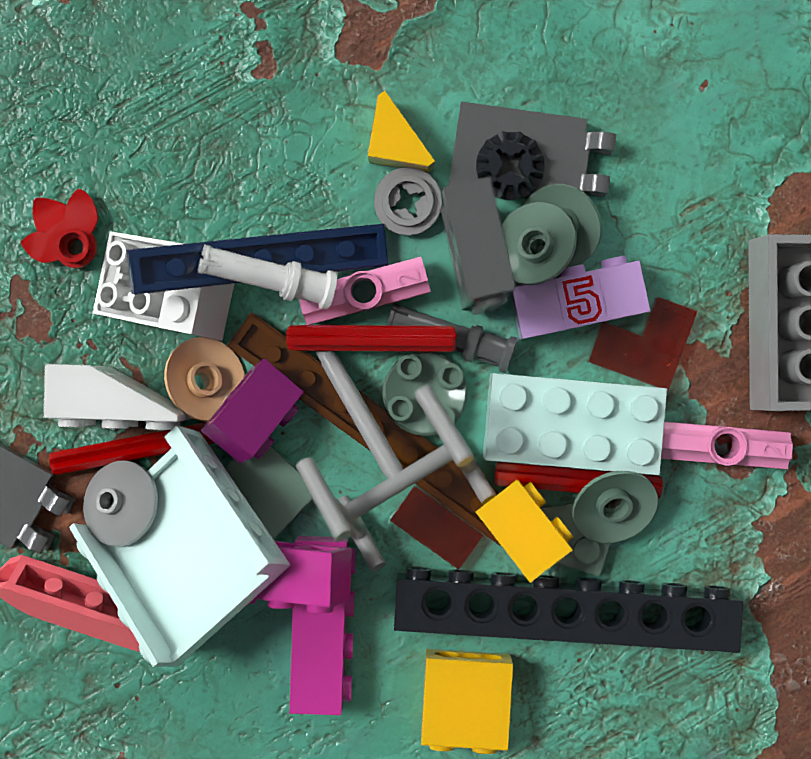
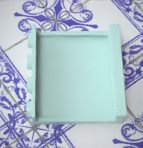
M177 425L165 436L171 449L148 470L156 484L158 507L152 525L139 540L126 546H110L97 540L91 534L87 525L73 523L69 527L78 541L76 545L79 552L90 561L97 573L99 585L111 596L118 608L117 613L120 620L131 629L140 644L139 651L141 655L153 667L179 666L290 566L202 434Z

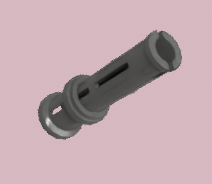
M395 303L387 325L454 326L457 333V344L454 351L462 353V357L466 358L465 361L479 360L499 367V372L505 374L517 338L513 336L506 339L484 332L483 326L472 325L470 329L410 310Z

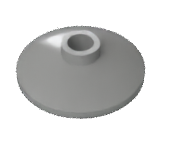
M115 461L101 468L91 479L84 496V518L91 534L100 542L110 546H126L139 540L149 530L157 512L158 493L156 484L150 473L144 467L134 462ZM114 497V502H113V505H112V507H111V501H112V498Z

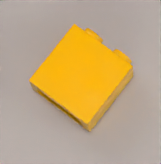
M426 649L421 745H427L432 750L443 752L453 751L455 747L472 748L473 752L480 754H495L497 750L508 751L513 662L510 654Z

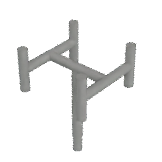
M315 351L324 371L383 474L387 477V480L351 501L348 495L337 499L331 493L313 458L309 457L301 460L296 465V468L335 540L340 541L351 536L371 572L382 569L386 562L360 516L452 460L455 461L482 505H485L496 496V493L475 461L473 454L430 385L419 388L415 392V397L444 445L403 469L340 358L334 351Z

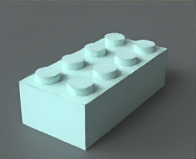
M490 373L483 458L489 461L604 471H632L639 474L659 475L667 388Z

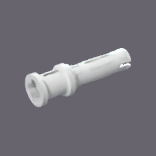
M205 245L202 255H204V258H200L198 273H206L279 291L280 296L284 300L292 301L293 298L318 303L319 308L328 310L332 303L337 284V273L328 270L324 274L301 268V263L294 261L292 263L288 262L286 266L212 248L209 245Z

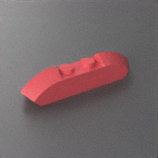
M24 555L10 558L0 568V598L11 606L37 619L140 652V644L131 629L120 620L117 606L109 593L101 588L96 579Z

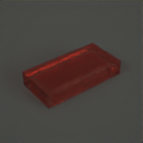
M415 485L390 518L392 523L458 570L483 537L481 532Z

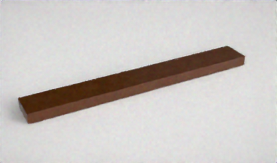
M251 312L227 347L253 366L265 358L303 391L302 395L298 398L370 451L324 371L322 363L305 350L288 349L286 336ZM358 390L403 469L438 449V447L423 436L401 429L392 421L386 409ZM454 460L415 483L501 546L477 515L476 511L484 505L481 504L462 470L456 465ZM493 488L496 495H498L499 492Z

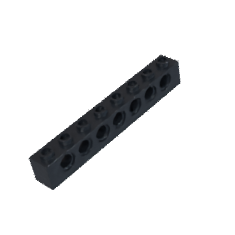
M407 567L406 573H397L394 631L740 653L743 600L734 594H730V588L706 585L704 586V592L687 591L688 586L684 584L662 583L661 589L645 588L644 582L634 580H620L619 587L602 586L601 579L588 577L576 578V584L559 583V577L552 575H540L530 583L529 581L517 580V574L508 572H492L490 579L475 578L474 571L462 569L449 570L448 576L431 575L432 569L426 567ZM434 590H443L449 594L451 600L445 608L433 609L426 602L427 596ZM481 592L489 594L493 598V602L488 610L476 612L470 608L469 601L473 595ZM522 595H528L535 599L533 610L525 615H519L512 610L514 600ZM564 598H572L577 602L576 611L569 617H559L555 614L557 603ZM607 601L618 602L619 611L613 619L602 620L599 618L598 611L603 603ZM649 604H660L661 614L659 618L651 623L643 622V609ZM701 606L703 609L701 621L696 625H686L685 615L687 611L692 607Z

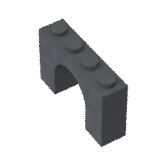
M486 177L443 187L442 195L445 205L440 207V214L462 310L472 308L473 315L498 310L501 305L507 302L506 298L516 288L491 179Z

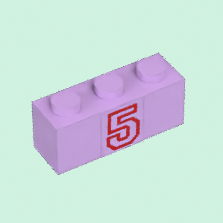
M619 256L602 260V269L586 272L584 265H577L565 268L560 273V278H555L542 284H518L519 286L515 287L516 289L510 294L519 339L650 312L640 260L627 263L626 256Z

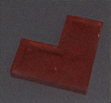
M655 297L641 336L601 322L587 362L653 387L667 388V391H669L698 311L660 297Z

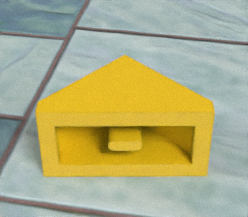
M383 91L378 95L368 150L369 163L396 168L411 167L423 170L426 173L430 172L435 167V160L386 91Z

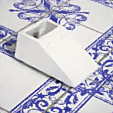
M110 231L93 314L222 341L234 284L132 295L126 250L182 243Z
M45 364L44 418H58L59 427L96 425V419H102V428L138 427V421H146V429L172 430L176 425L180 426L181 421L193 419L181 412L170 399L111 366Z

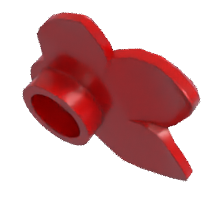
M77 189L71 195L67 205L53 199L35 198L33 200V220L37 231L26 236L21 241L23 249L31 258L42 263L60 261L65 266L71 268H82L90 264L97 253V241L93 232L97 226L99 216L94 201L82 189ZM76 240H81L83 243L82 252L78 255H73L70 250L71 244Z

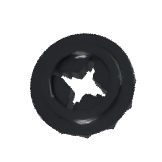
M501 131L499 134L487 139L477 155L476 172L478 179L490 177L494 196L499 199L517 200L526 197L538 187L544 175V155L536 140L529 138L521 131ZM498 152L506 155L508 158H513L515 155L518 156L521 152L523 153L518 164V168L521 171L520 174L524 177L523 179L511 171L499 178L496 177L503 166Z

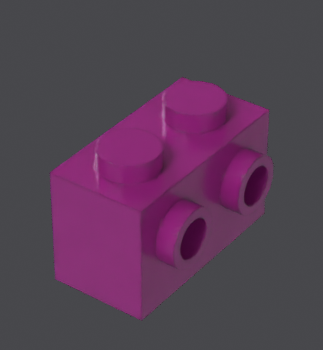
M264 358L251 367L201 431L239 463L253 456L258 460L273 444L274 439L270 434L277 425L280 424L284 427L299 410L295 402L302 395L303 391Z

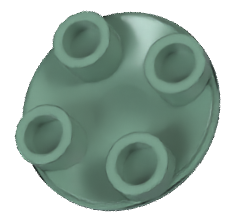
M429 351L415 352L402 356L391 367L383 384V402L389 417L401 429L421 436L438 433L415 397V392L425 385L432 387L454 424L462 415L467 401V386L461 368L447 357Z

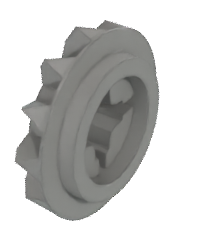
M411 167L399 168L388 173L379 182L374 195V207L378 219L382 224L384 223L389 231L404 236L426 231L436 222L442 205L441 192L436 181L423 170ZM401 185L410 196L425 194L415 203L416 218L413 217L412 213L409 214L406 208L391 210L401 201L399 189Z

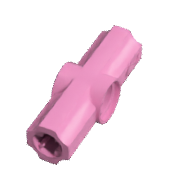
M417 257L370 271H358L351 276L337 279L335 294L328 310L319 308L318 303L303 299H299L306 325H314L358 312L371 311L377 307L428 294L431 291L422 257ZM361 280L371 281L376 286V295L368 303L357 302L353 297V288Z
M664 422L661 459L717 463L726 466L741 465L788 469L789 462L792 459L793 443L790 432L735 428L721 425ZM726 433L731 439L732 447L728 454L720 457L715 451L714 444L718 436Z

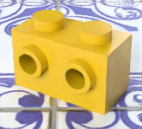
M516 480L478 509L476 513L531 583L573 550L567 542L574 538V536L558 516L550 521L540 507L546 501L531 482L523 487L520 481Z

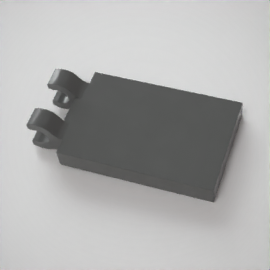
M461 102L449 186L478 179L476 172L477 155L487 139L499 134L501 131H521L524 135L536 140L544 155L545 165L544 175L540 184L531 194L523 197V199H528L535 191L550 184H567L580 189L586 195L605 197L609 190L610 176L586 174L589 153L611 156L615 148L616 134L610 132H586L587 119ZM498 152L503 166L496 177L499 178L511 171L523 179L524 177L520 174L521 171L518 168L523 153L521 152L518 156L515 155L513 158H508L506 155Z
M0 443V544L13 549L21 541L26 547L39 554L43 550L48 551L56 535L35 525V519L43 506L58 516H62L63 513L68 514L76 499L51 486L56 476L52 471Z

